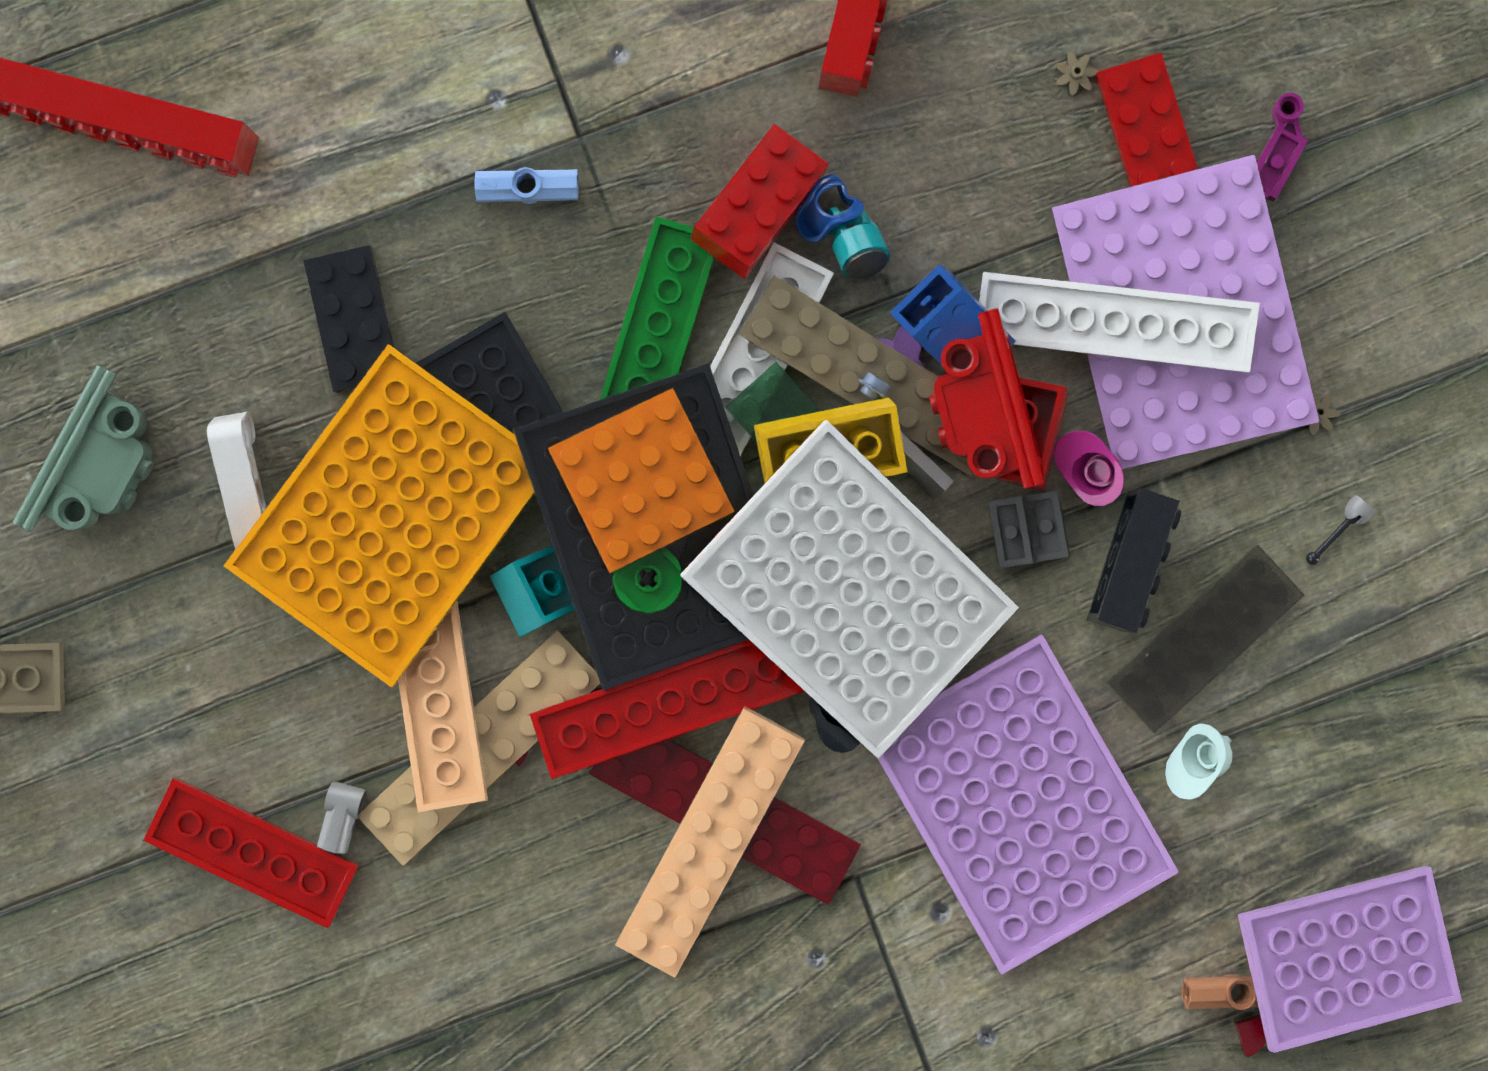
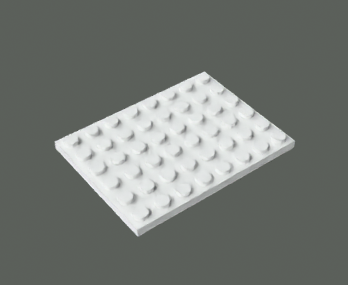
M826 420L818 426L680 574L684 580L878 759L1019 608Z

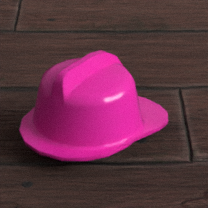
M1072 431L1065 434L1057 442L1054 451L1055 464L1075 493L1084 502L1093 506H1105L1114 502L1121 495L1124 487V473L1119 460L1095 434L1087 431Z

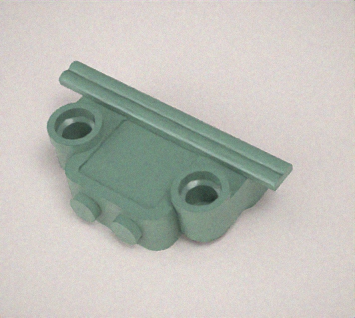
M99 365L96 366L12 523L32 532L43 514L54 520L64 529L85 530L97 522L99 513L118 515L132 507L137 497L135 490L139 482L145 480L153 468V462H151L153 450L148 443L139 439L147 428V418L144 412L108 392L116 374Z

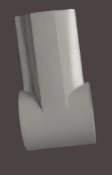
M332 781L325 799L324 810L326 814L317 847L333 853H347L356 819H359L358 814L362 812L365 804L366 789Z

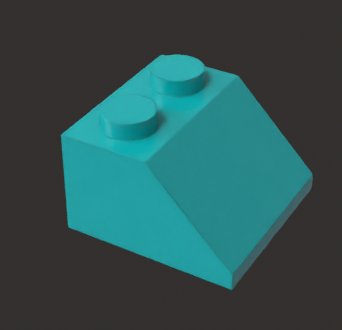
M553 546L517 560L489 576L519 637L575 611Z

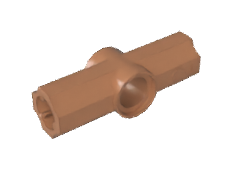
M1226 974L1222 977L1184 978V982L1181 985L1182 998L1186 1009L1235 1008L1246 1010L1250 1007H1258L1252 976ZM1240 984L1241 994L1238 998L1232 1000L1231 990L1235 985Z

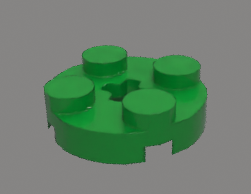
M661 548L615 571L613 575L615 592L620 601L633 611L646 614L661 611L670 606L681 591V566L677 558L669 550ZM641 570L647 573L653 570L657 574L654 577V581L657 584L653 588L649 585L642 587L639 584L642 579L639 575Z

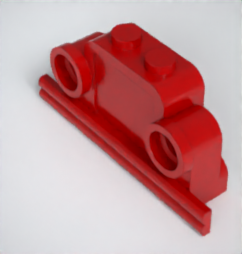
M995 308L978 313L983 335L966 340L956 339L944 347L941 353V364L948 374L941 375L936 379L933 386L934 394L929 395L934 415L940 414L943 427L938 428L943 448L949 447L954 454L967 457L970 470L981 478H995L1019 471L1024 489L1045 484L1040 467L1043 465L1009 336L1003 328L999 309Z

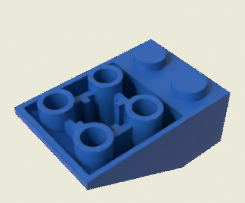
M939 264L890 313L941 364V353L949 342L956 339L966 340L983 335L978 313L988 310L948 268ZM1008 333L1010 344L1012 346L1016 342V340Z

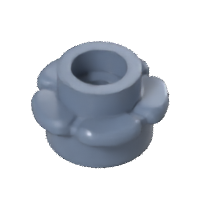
M870 372L867 373L863 380L859 379V382L863 384L860 391L871 399L888 398L886 394L891 386Z

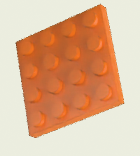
M673 388L548 448L609 574L735 512Z

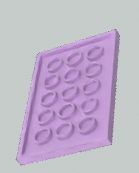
M1421 866L1238 914L1268 1051L1273 1053L1462 1002L1434 877L1429 866Z

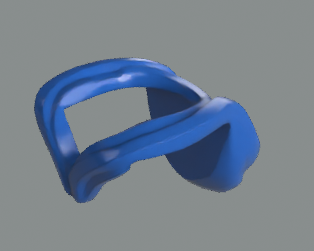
M826 175L817 181L798 208L795 216L796 229L800 236L809 242L822 241L830 235L836 226L856 219L864 211V205L859 199L848 195L844 182L837 175ZM835 186L838 189L841 200L847 206H850L844 213L836 216L825 213L818 204L820 195Z

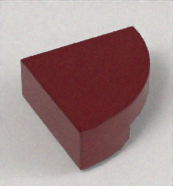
M1260 1015L1234 1022L1244 1056L1250 1057L1262 1049L1266 1043Z

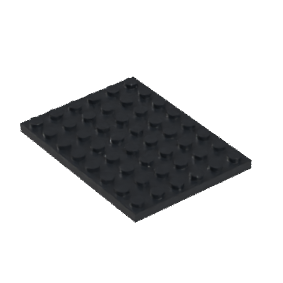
M709 363L513 429L603 691L748 640V638L683 578L678 597L670 606L661 611L646 614L633 611L625 606L615 592L613 584L614 572L609 574L548 448L673 388L735 511L733 514L664 547L677 558L683 572L754 496ZM644 570L640 571L639 575L642 579L639 584L642 587L649 585L653 588L657 584L654 581V577L657 574L653 570L648 573Z

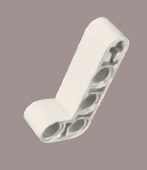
M249 411L214 417L207 426L208 442L235 549L267 508L252 444L256 439L254 421Z

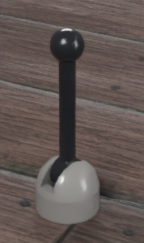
M1354 495L1345 506L1344 515L1346 520L1315 552L1307 554V563L1316 565L1320 560V555L1350 524L1360 525L1366 523L1376 514L1375 511L1363 499Z

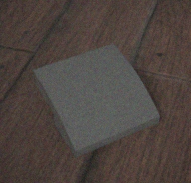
M1059 490L988 502L1000 568L1070 557Z

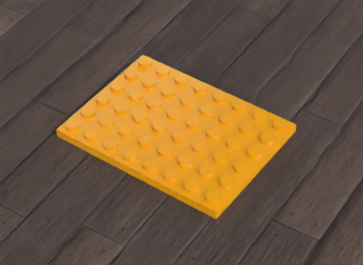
M388 344L224 564V567L393 688L535 493L515 435Z

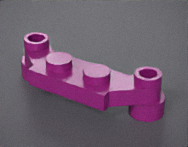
M1295 93L1283 94L1275 102L1272 110L1275 129L1257 160L1265 199H1269L1272 202L1277 199L1308 142L1307 139L1302 137L1299 116L1303 112L1304 104L1300 96ZM1282 108H1285L1288 111V114H1285L1282 111Z

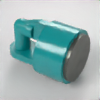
M837 207L828 208L827 214L836 216L844 213L846 210L839 211ZM865 210L853 221L836 226L831 233L834 238L833 251L844 276L851 279H865L879 273L887 265L890 259V252L880 229L867 216ZM855 224V226L849 229L846 228L847 225Z

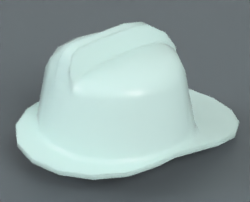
M1198 724L1192 726L1171 753L1166 763L1165 776L1167 785L1172 793L1179 798L1188 800L1198 798L1204 794L1216 778L1223 775L1230 768L1232 762L1230 743L1232 740L1228 736L1220 735L1218 730L1211 725Z

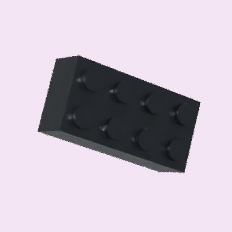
M1143 488L1127 492L1086 620L1127 633H1138L1139 627H1145L1150 613V609L1146 608L1149 596L1155 595L1160 583V576L1156 575L1160 562L1164 563L1170 552L1171 543L1167 542L1170 530H1175L1180 521L1182 511L1177 509L1180 500Z

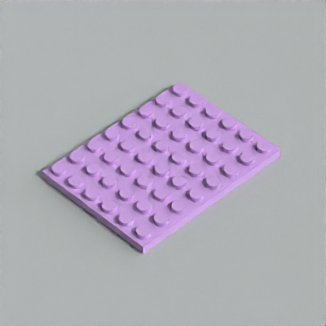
M1255 155L1052 207L1070 282L1260 303L1250 373L1087 354L1110 451L1119 460L1122 469L1319 422Z
M1042 634L942 690L878 759L1001 975L1179 873Z

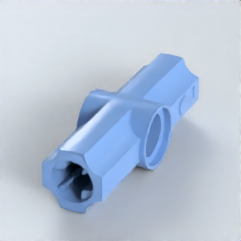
M524 167L516 171H475L476 201H521L525 204H532L537 201L579 200L578 170H533ZM524 179L536 181V186L530 193H522L518 189L519 184Z

